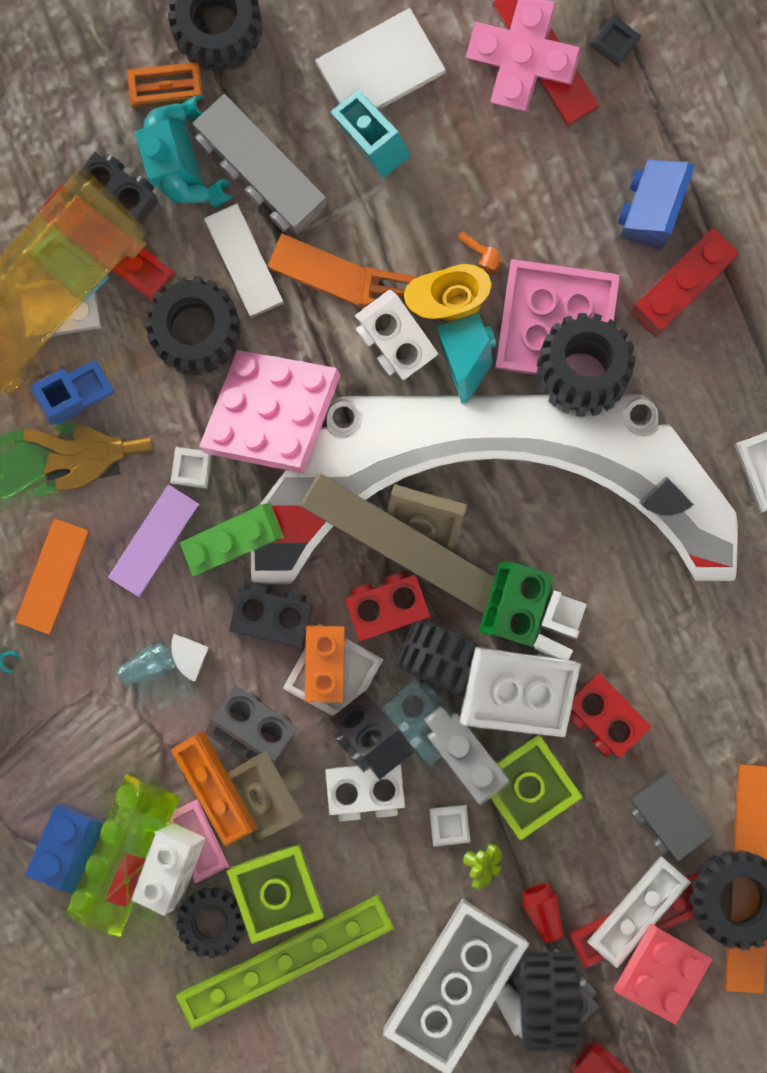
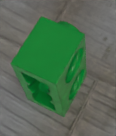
M499 561L478 632L514 644L533 647L538 634L541 633V617L544 607L552 595L551 583L554 575L518 563ZM526 579L528 583V589L526 593L522 595L521 584L523 580ZM516 615L518 622L516 628L512 631L510 621Z

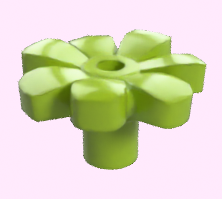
M489 844L486 851L480 850L477 854L468 851L465 854L463 864L472 868L469 876L474 879L472 882L473 888L481 891L491 883L492 876H499L502 866L498 865L502 859V850H500L499 846Z

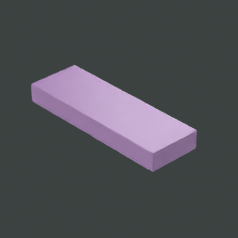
M168 484L108 578L140 598L200 504Z

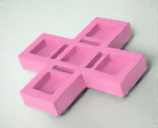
M518 0L510 30L475 22L466 58L499 67L490 101L492 104L527 112L537 77L572 86L582 49L548 40L557 6L555 2L547 0Z

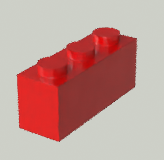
M712 228L634 305L630 314L650 334L657 338L734 261L739 252L720 233Z

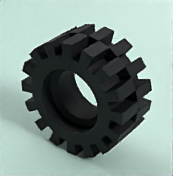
M218 887L203 888L196 893L194 892L183 903L177 915L176 930H179L180 935L178 937L181 942L183 941L186 944L185 948L188 951H194L197 953L196 956L199 957L209 956V958H216L219 955L227 954L239 943L246 926L237 900L231 895V892L220 890ZM216 908L223 913L226 919V927L220 935L208 937L200 932L197 926V918L202 910Z

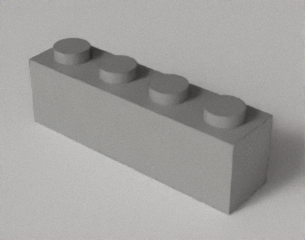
M225 94L192 123L197 134L194 137L196 143L207 154L213 151L222 160L219 165L232 180L239 177L247 186L244 189L245 193L255 204L260 206L264 203L273 212L269 216L283 232L289 229L296 236L327 207L326 197Z

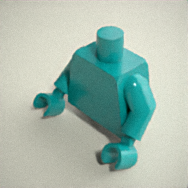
M197 95L183 102L182 105L177 103L150 111L144 121V128L135 132L149 181L175 203H205L208 200L212 206L220 207L230 200L233 195H226L222 192V190L230 185L228 180L220 179L210 188H206L203 184L186 122L183 121L185 118L189 122H194L204 113L198 109L196 103L205 99V97Z

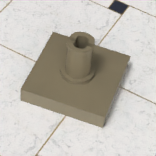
M429 483L422 485L420 491L394 484L387 513L453 552L467 505L442 498L443 490L435 485L433 495L429 493L432 484Z
M264 751L228 772L231 781L258 827L257 830L253 831L258 841L303 818L290 794L304 784L303 776L296 767H290L279 774L267 751Z

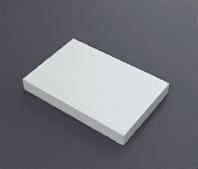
M410 8L315 60V64L338 104L359 89L378 110L445 74L443 64Z
M475 648L460 723L465 726L565 737L581 664L569 660Z

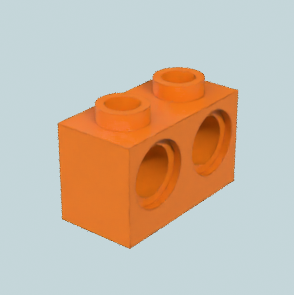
M306 626L305 702L344 703V626Z

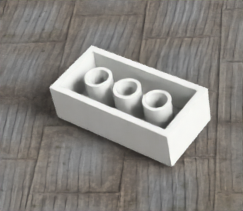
M462 899L383 1028L384 1036L441 1072L451 1073L528 947L527 939Z

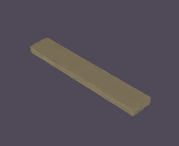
M317 473L300 503V507L479 613L484 614L494 580L493 576L323 474Z

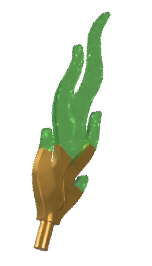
M60 423L56 425V430L75 438V440L70 441L40 431L27 429L10 431L0 435V447L12 443L20 444V446L5 453H0V499L10 497L44 476L59 470H69L71 472L64 477L45 482L34 490L35 496L41 497L53 492L76 490L88 486L105 474L113 465L126 459L125 455L154 451L152 437L123 441L121 437L107 436L90 427L75 423Z

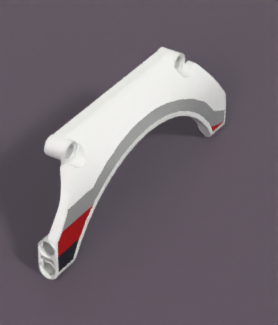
M624 394L620 401H616L614 407L606 411L603 407L601 413L592 416L591 411L588 410L584 417L576 416L577 410L570 409L569 414L562 412L561 404L557 403L553 406L548 402L550 395L472 396L469 402L462 404L459 396H343L333 400L328 408L327 427H321L305 473L285 470L260 503V505L271 503L284 538L251 552L252 583L259 585L291 584L313 549L333 527L299 506L317 473L323 474L366 500L379 490L407 476L433 467L461 461L511 459L556 466L582 475L609 488L638 508L657 525L675 546L695 581H735L737 570V515L669 424L658 425L657 408L644 395ZM639 404L647 405L648 415L644 420L636 422L630 419V412L634 406ZM343 406L350 408L354 413L353 420L347 424L337 422L333 415L337 408ZM667 476L694 505L676 515H659L645 509L639 501Z

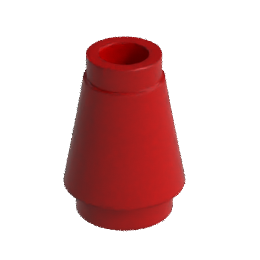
M549 883L537 884L522 892L524 900L521 904L541 936L542 941L547 943L561 938L564 933L562 931L557 891L552 890Z

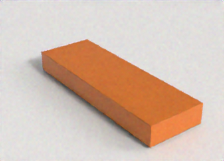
M281 233L267 265L269 270L364 309L367 307L357 305L358 297H360L359 287L362 282L363 276L361 274L363 267ZM371 278L370 284L380 285L382 279ZM369 292L368 297L374 298L376 293Z
M55 518L53 519L15 623L52 635L90 531Z
M204 731L195 734L170 749L224 847L258 829Z

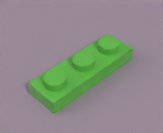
M266 503L179 543L191 574L194 577L282 539L284 536L271 503Z

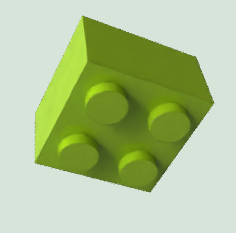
M539 734L533 735L495 762L510 783L490 799L520 841L583 798Z
M301 842L232 866L227 870L252 944L320 920L325 916V911Z

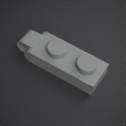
M441 706L424 719L432 730L427 737L480 806L510 783L471 730L460 723V716L457 713L450 717Z

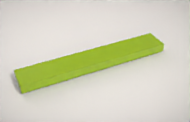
M376 894L177 993L176 998L193 1030L395 929L379 895Z

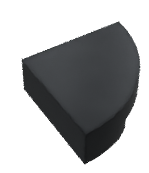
M667 476L639 501L645 509L659 515H676L694 505Z

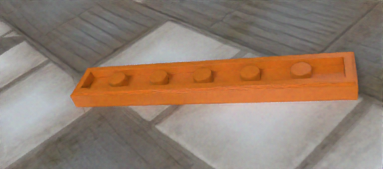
M738 764L733 851H747L766 860L767 766ZM738 877L731 880L728 919L735 922L743 921L751 917L757 910L760 902V893L754 881L746 877ZM767 940L764 941L765 946L760 948L751 946L750 950H740L737 947H733V949L726 948L724 990L764 994Z

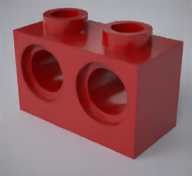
M406 571L386 577L387 584L373 589L371 583L350 590L352 597L346 598L345 601L360 642L412 625L415 621L430 619V614L416 575L408 577ZM407 589L413 593L415 602L411 608L403 610L395 606L393 596L398 590ZM372 601L379 606L380 614L377 619L366 622L359 617L358 608L363 602Z
M595 673L574 693L569 720L580 731L586 727L595 736L591 742L606 758L610 754L615 758H621L651 728L647 721L600 673ZM590 693L597 695L601 701L600 711L592 716L586 714L582 708L584 697ZM619 720L625 724L627 735L621 742H614L609 737L608 729L614 721Z

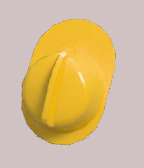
M460 264L441 271L425 274L413 279L407 285L404 292L405 304L411 312L424 318H442L448 322L477 314L481 304L489 296L491 290L490 277L482 268L471 264Z

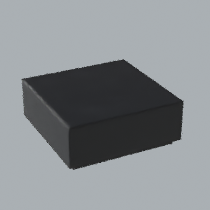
M612 15L593 39L590 47L619 68L642 36Z

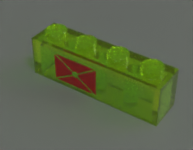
M128 774L125 775L106 822L101 828V833L93 852L86 863L77 889L71 898L66 912L68 916L87 928L121 936L135 902L131 899L156 831L168 826L180 799L179 795L155 783Z

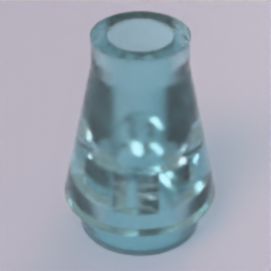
M161 641L157 644L151 642L126 663L118 666L117 672L122 683L128 687L135 683L169 675V670L175 668V662L165 642Z

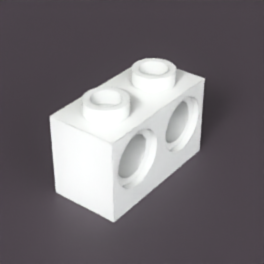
M388 290L355 315L361 324L356 328V331L368 347L374 343L379 349L381 355L377 357V360L389 376L395 372L402 380H405L439 354L398 295L391 290ZM383 314H390L391 323L389 327L383 331H377L375 329L377 318ZM402 344H411V354L406 359L398 360L396 358L397 349Z
M401 764L382 778L391 781L395 786L394 796L385 801L378 799L374 795L373 787L379 779L370 769L364 773L358 766L329 768L325 770L330 815H338V821L361 819L360 812L375 811L376 817L397 816V808H405ZM343 783L354 785L358 791L356 801L351 804L341 803L336 796L337 788Z
M175 823L156 831L131 900L164 916L180 907L206 838Z

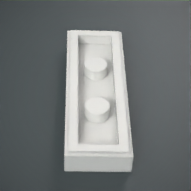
M234 204L204 218L250 319L284 304L238 204Z
M660 856L587 942L612 965L618 968L641 941L650 923L655 925L691 882Z

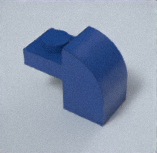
M96 359L68 374L63 368L30 385V392L49 425H56L81 415L82 410L114 393Z

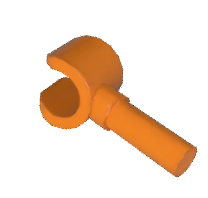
M462 231L458 239L482 256L478 267L488 273L496 274L502 263L498 250L479 244Z

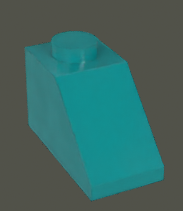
M359 89L330 111L361 155L382 178H385L411 157L399 132Z
M479 313L436 326L441 350L461 404L469 402L493 364L491 348L496 347L495 337L490 325L484 327Z

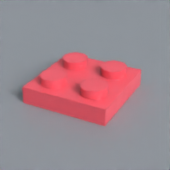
M650 923L613 990L677 1025L713 959Z

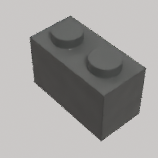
M662 772L628 798L633 805L628 810L641 828L648 825L656 836L651 842L664 858L670 855L672 859L680 861L714 835L668 773Z

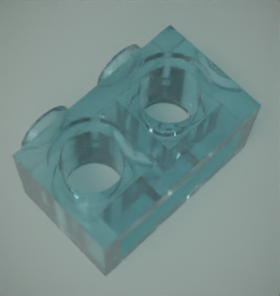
M414 680L386 704L382 711L400 729L408 742L428 765L432 766L442 755L427 740L426 733L429 726L424 719L439 708L435 701L440 697L426 681L419 685ZM410 695L418 696L424 705L422 713L417 717H408L402 711V702ZM450 709L447 711L450 717L455 715Z

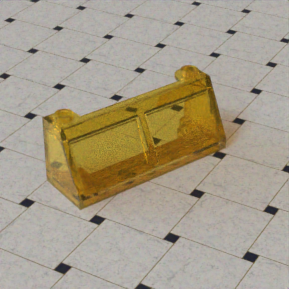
M82 165L0 256V395L4 391L9 396L23 381V378L18 374L117 263L126 255L133 259L147 243L142 239L147 229Z

